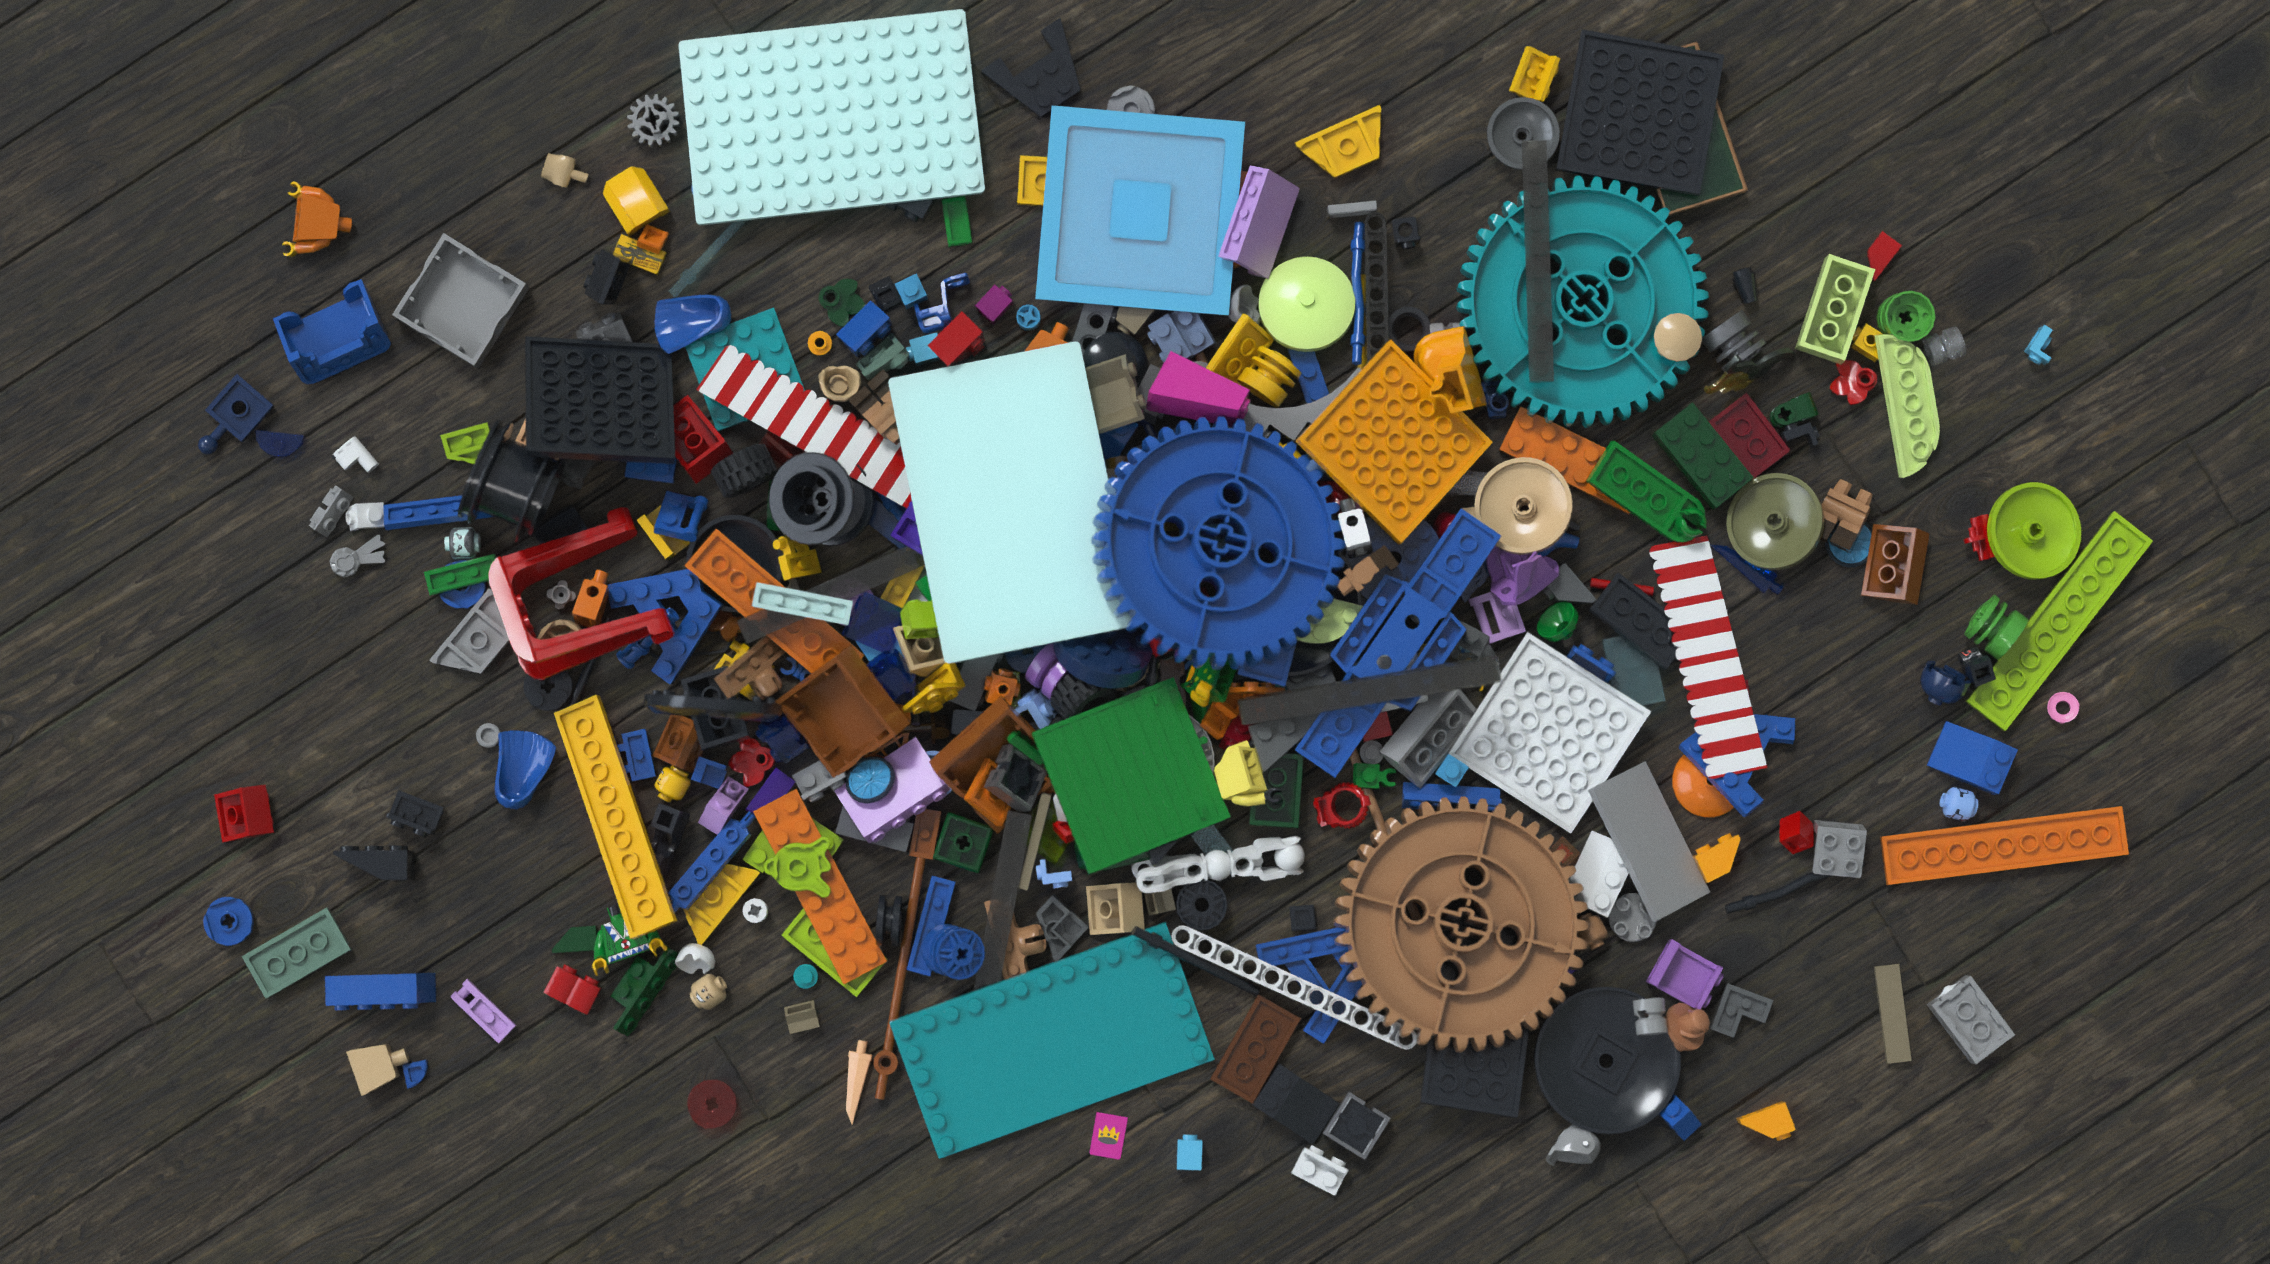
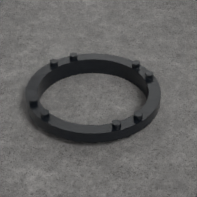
M652 690V694H644V706L651 712L658 714L717 717L759 722H771L782 715V704H775L776 699L767 698V703H764L762 697H753V702L743 701V697H739L740 700L692 697V692L684 691L683 696H675V692H672V690H663V695H661V690Z

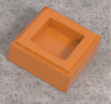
M646 224L637 241V246L659 255L668 239L669 233Z

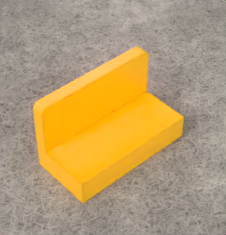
M659 506L646 516L644 514L637 521L663 557L668 561L689 546L690 542L654 533V526L661 506Z

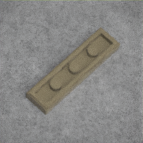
M1044 792L1041 794L1018 886L1019 889L1028 890L1052 798V794Z
M1899 964L1874 966L1886 1064L1912 1061Z

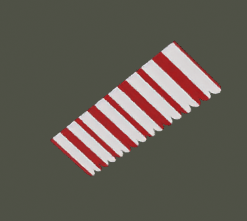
M728 345L723 349L697 387V391L805 452L823 453L834 458L844 467L850 477L899 505L908 508L909 503L912 501L901 443L895 445L888 438L885 439L874 427L869 428L866 420L859 419L856 421V416L853 413H843V409L836 404L830 406L827 398H817L814 391L805 390L803 392V386L798 382L790 384V379L786 375L777 377V372L774 368L764 369V364L759 360L751 362L750 355L747 353L738 354L736 347ZM856 464H858L864 470V472L866 473V477L856 466Z
M1708 536L1696 537L1687 542H1670L1652 546L1649 554L1653 559L1657 560L1653 564V569L1657 574H1662L1657 578L1658 586L1664 589L1661 592V599L1663 602L1669 603L1665 606L1664 612L1666 616L1672 618L1668 622V627L1672 632H1677L1672 636V643L1679 647L1675 655L1679 661H1684L1680 664L1679 671L1682 675L1687 676L1683 680L1684 688L1690 691L1687 694V701L1689 704L1695 705L1691 708L1690 714L1694 719L1698 720L1694 725L1695 731L1701 735L1698 739V744L1702 749H1706L1702 753V760L1710 764L1706 767V775L1711 779L1724 777L1728 772L1740 774L1767 768Z

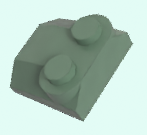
M890 333L866 356L858 361L856 366L870 381L883 369L887 372L890 369L902 368L909 361L907 359L909 352L893 333Z

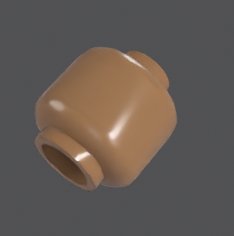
M1588 913L1577 918L1589 923V929L1578 933L1577 937L1585 940L1591 951L1603 946V940L1608 936V931L1600 916Z

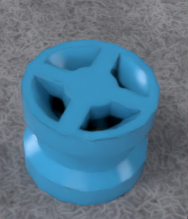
M1033 305L1022 306L1016 315L1017 323L1023 330H1034L1040 324V312Z

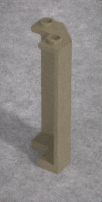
M1126 354L1085 368L1099 434L1145 419L1144 409L1147 408V404L1143 394L1140 395L1136 383V367L1133 362L1129 363Z

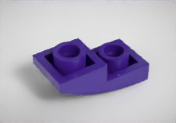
M775 768L750 802L746 811H750L754 815L753 811L787 794L796 781Z

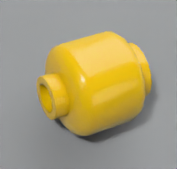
M674 765L671 768H663L654 784L656 790L659 791L658 797L669 803L672 799L681 800L691 783L688 778L689 774Z

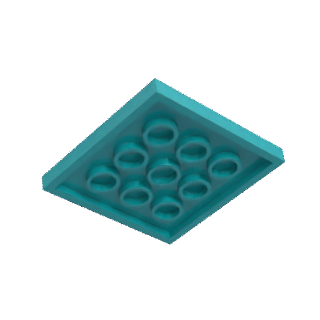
M774 308L733 322L723 331L704 336L685 346L699 384L723 349L728 345H732L737 348L738 354L747 353L750 355L751 362L759 360L764 364V369L774 368L777 372V377L786 375L790 379V384L798 382L803 386ZM703 394L718 432L749 421V419Z

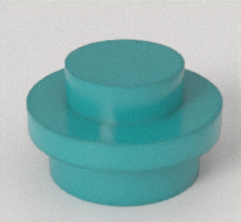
M803 964L796 968L793 977L799 987L806 989L816 984L818 973L812 965Z

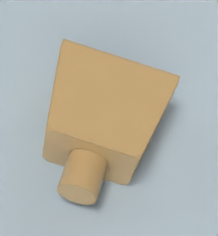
M389 1044L347 1051L361 1096L369 1094L398 1078L400 1073L397 1066L409 1062L405 1048L392 1053Z

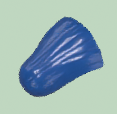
M694 295L658 301L655 308L654 324L656 337L661 349L667 354L677 351L704 336L723 331L731 321V308L728 302L716 295Z
M503 731L498 734L499 758L495 779V795L498 802L504 807L520 809L531 801L537 786L550 767L556 746L549 739L533 732Z

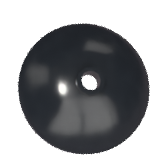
M1108 332L1096 337L1087 346L1083 354L1085 368L1126 354L1129 363L1133 362L1136 367L1137 376H1135L1138 388L1148 370V359L1141 344L1132 336L1122 332Z

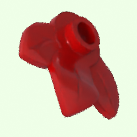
M1845 360L1842 364L1836 363V368L1841 376L1831 383L1829 389L1836 395L1847 396L1850 405L1859 404L1866 399L1868 391L1875 388L1877 375L1869 368H1862L1856 361ZM1867 378L1869 383H1862L1861 379Z
M751 738L739 742L741 751L734 754L728 763L732 770L744 773L743 784L746 787L754 786L763 781L765 772L771 769L775 763L774 752L768 747H762L756 739ZM762 754L765 756L764 763H761L759 760Z

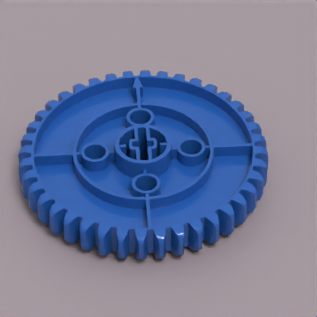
M1218 416L1212 428H1210L1209 422L1205 417H1199L1193 429L1186 420L1178 423L1175 433L1169 427H1164L1159 431L1158 440L1152 436H1147L1142 442V450L1135 447L1127 454L1128 462H1119L1115 468L1117 478H1109L1104 485L1105 490L1109 494L1102 495L1098 499L1097 506L1104 512L1095 515L1092 523L1096 528L1103 531L1095 533L1091 538V543L1103 549L1097 552L1092 560L1098 566H1106L1096 577L1099 583H1111V587L1104 594V598L1106 601L1119 600L1120 605L1114 611V615L1117 618L1127 614L1132 618L1126 626L1128 632L1131 633L1138 628H1142L1144 633L1140 642L1143 645H1147L1153 639L1159 641L1157 654L1163 656L1170 648L1174 649V660L1176 663L1180 664L1188 655H1192L1193 667L1199 669L1210 658L1212 669L1219 671L1224 666L1226 659H1228L1229 665L1234 670L1242 667L1245 657L1252 666L1261 663L1263 653L1269 659H1274L1280 654V646L1290 650L1297 643L1296 636L1305 638L1311 632L1309 623L1317 624L1322 620L1324 614L1320 608H1327L1333 602V597L1328 591L1338 588L1340 579L1332 573L1342 570L1345 562L1340 557L1334 555L1342 552L1346 548V543L1342 539L1334 538L1342 529L1340 521L1332 520L1331 517L1340 510V506L1338 503H1327L1325 500L1333 492V489L1330 485L1318 486L1317 481L1322 477L1323 472L1321 469H1315L1311 472L1306 469L1311 460L1308 454L1302 455L1298 459L1295 458L1293 454L1297 445L1291 441L1284 447L1278 445L1280 433L1274 431L1268 438L1262 437L1263 425L1259 423L1248 432L1246 431L1244 419L1238 418L1232 427L1228 428L1225 417ZM1230 489L1237 494L1238 503L1230 504L1226 502L1223 498L1222 490ZM1164 523L1175 524L1179 528L1180 536L1177 538L1168 536L1163 529ZM1209 524H1219L1216 528L1206 526ZM1216 537L1221 539L1220 545H1223L1222 549L1217 548L1218 541L1214 540ZM1258 549H1268L1273 554V563L1262 562L1258 555ZM1222 558L1233 560L1227 563L1219 562ZM1201 582L1210 583L1215 589V597L1204 596L1200 592L1199 584Z

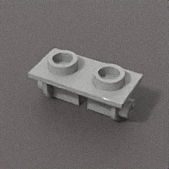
M336 485L333 489L330 488L322 503L328 506L327 509L324 510L318 507L309 520L311 521L309 526L328 537L331 531L335 529L338 520L344 511L348 509L354 497Z

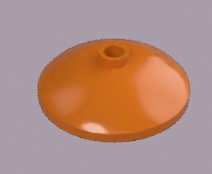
M1682 755L1676 763L1672 775L1673 791L1682 807L1694 815L1708 818L1721 816L1731 811L1734 806L1714 785H1709L1707 778L1685 755Z

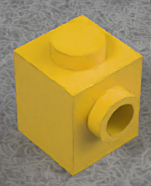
M1865 324L1862 328L1857 327L1852 339L1853 343L1850 347L1875 362L1878 360V353L1874 335L1883 333L1868 324Z

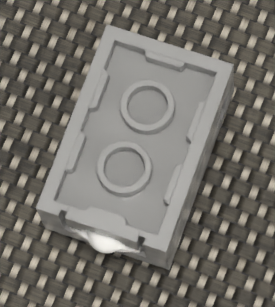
M1965 975L1953 985L1946 986L1940 995L1926 1004L1972 1064L1979 1063L2015 1035L1971 976Z

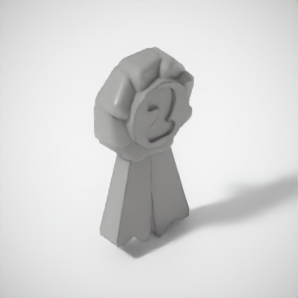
M376 535L356 551L348 547L335 550L329 561L333 573L344 578L354 575L360 564L385 563L383 558L384 551L372 553L384 546L385 543L380 541V535Z

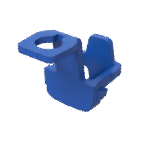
M967 273L948 277L941 282L942 305L920 311L918 303L914 304L917 321L923 333L943 330L952 322L947 289L969 284L970 280Z

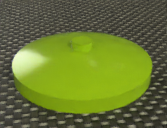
M2030 482L2010 488L1996 500L1989 514L1987 535L1994 556L2006 570L2021 578L2038 580L2054 576L2071 564L2080 547L2081 524L2074 505L2066 495L2050 485Z

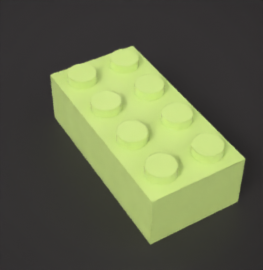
M1829 254L1824 259L1795 349L1842 364L1846 360L1875 269Z

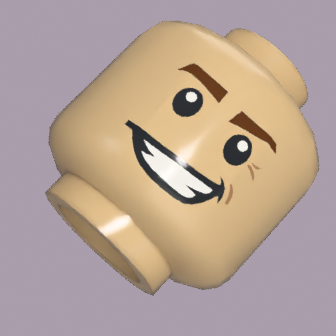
M706 974L692 984L690 998L699 1009L710 1010L725 1000L727 984L720 976L716 977L713 974Z

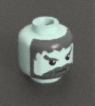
M471 527L453 528L450 531L449 537H445V551H450L453 559H472L476 556L477 552L481 551L480 534L476 533Z

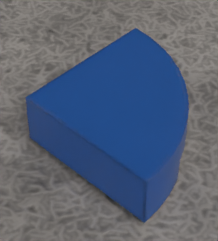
M428 1060L402 1065L407 1089L418 1085L427 1073Z

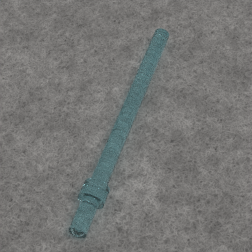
M747 220L732 222L689 269H685L681 273V278L668 292L676 298L688 284L691 285L697 279L695 276Z

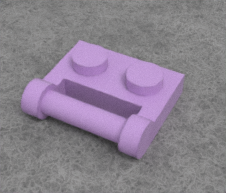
M1491 592L1469 599L1470 606H1473L1481 631L1490 637L1489 644L1526 632L1517 605L1504 606ZM1489 601L1499 633H1492L1482 604L1483 602Z

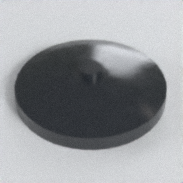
M726 515L716 518L704 525L698 531L696 541L691 542L689 545L686 563L712 532L718 529L777 581L780 582L782 579L778 557L783 556V552L773 547V541L778 539L767 526L751 517ZM703 582L704 591L724 604L720 610L738 612Z

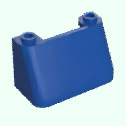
M362 279L351 282L344 288L343 296L345 300L303 319L294 312H285L273 318L288 361L303 383H317L389 349L391 343Z

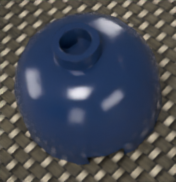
M1927 661L1922 671L1920 682L1923 691L1929 696L1928 700L1936 705H1941L1942 702L1951 704L1959 701L1967 692L1971 681H1964L1966 676L1950 666L1945 665L1944 668H1939L1935 666V661Z

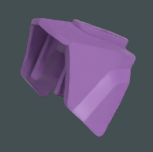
M1495 546L1486 558L1487 569L1492 579L1491 593L1504 606H1515L1529 600L1555 580L1560 572L1555 560L1547 556L1542 557L1536 551L1532 554L1519 555L1503 551Z

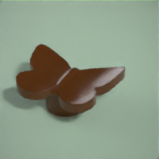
M720 610L708 630L712 632L720 631L722 638L727 642H731L737 638L739 633L745 632L754 624L745 617H736L732 612Z

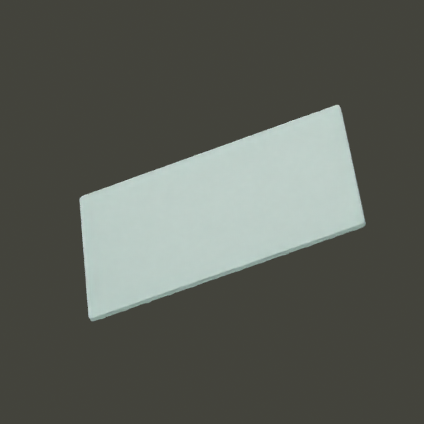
M962 9L692 39L679 43L695 217L698 225L982 194L985 191L966 15Z
M1070 342L891 378L888 384L944 661L947 664L1126 628L1132 618L1128 614L1118 618L1114 615L1115 609L1120 605L1119 600L1106 601L1104 598V594L1110 589L1111 583L1102 584L1096 578L1106 566H1098L1092 560L1093 556L1103 549L1091 543L1092 536L1099 531H1103L1096 528L1092 523L1095 515L1104 512L1097 506V502L1102 495L1109 493H1107L1104 486L1108 477L1080 344L1078 342Z

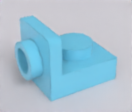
M2046 325L2039 327L2024 351L2029 355L2028 358L2038 365L2041 363L2047 364L2051 360L2050 356L2040 350H2045L2052 339L2049 336L2052 329Z

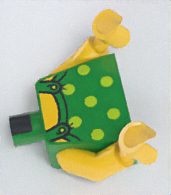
M1208 658L1199 669L1191 664L1188 674L1180 677V685L1190 694L1191 699L1201 707H1206L1209 702H1225L1236 670L1231 668L1228 659H1226L1224 666L1219 671L1213 670L1210 658Z

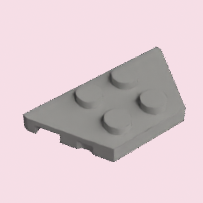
M490 588L429 661L475 673H484L510 641Z

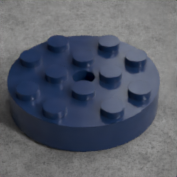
M1371 517L1365 519L1373 553L1385 545L1390 553L1398 552L1400 554L1401 562L1391 571L1386 565L1373 575L1369 583L1362 584L1364 587L1360 590L1362 596L1369 599L1385 574L1408 583L1412 580L1439 541L1434 529L1424 519L1399 545ZM1346 549V559L1352 568L1372 554L1349 559ZM1405 591L1401 595V597L1399 598L1394 607H1397L1401 600L1404 598Z
M1124 628L1054 643L1055 655L1069 673L1086 683L1103 688H1124L1137 683L1145 675L1153 653L1150 644L1143 645L1140 642L1144 633L1142 628H1138L1131 633Z

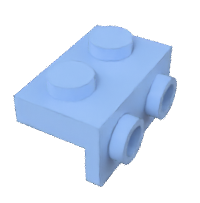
M1033 688L1023 694V698L1017 701L1018 706L1015 710L1021 713L1028 709L1039 729L1048 726L1058 713L1051 706V701L1041 693L1042 688L1038 691Z
M1045 859L1040 860V865H1036L1037 880H1042L1043 885L1053 884V888L1068 887V882L1073 881L1071 871L1047 874Z

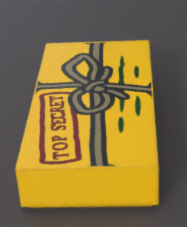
M622 234L614 250V253L632 259L631 265L658 275L667 254L661 250L658 255L637 246V240Z

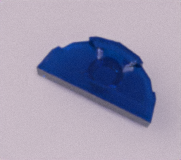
M256 430V440L260 448L267 454L275 457L290 456V454L296 452L302 446L305 438L304 435Z

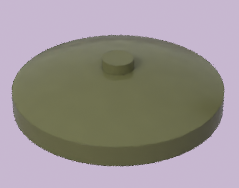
M1782 473L1765 474L1749 481L1734 496L1727 513V533L1734 549L1750 564L1767 570L1790 568L1805 560L1817 547L1824 529V512L1816 493L1797 477Z

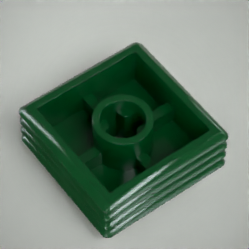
M948 813L933 858L979 873L994 830L988 825ZM967 836L970 846L965 847L964 850L959 849L960 845L957 843V840Z

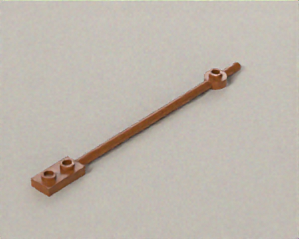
M925 809L915 817L909 856L916 857L884 1048L883 1051L875 1056L873 1062L875 1070L879 1073L875 1094L877 1099H885L888 1076L898 1067V1058L893 1053L895 1037L889 1021L899 1018L926 859L933 860L941 818L940 811ZM883 1058L890 1059L891 1064L889 1067L882 1065Z

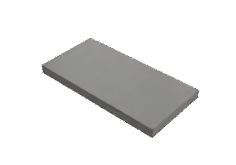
M1646 761L1588 790L1653 922L1710 893Z

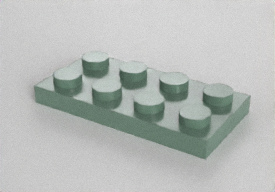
M326 907L243 955L242 958L265 999H268L351 951L352 948L330 909Z

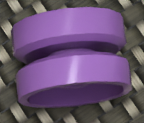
M1054 643L1046 645L1037 654L1028 667L1025 679L1036 689L1042 688L1041 693L1049 700L1057 684L1069 674L1055 655Z

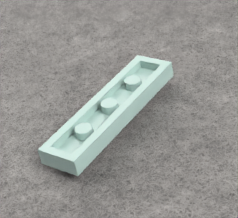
M756 582L752 607L845 625L849 624L853 604L852 600Z

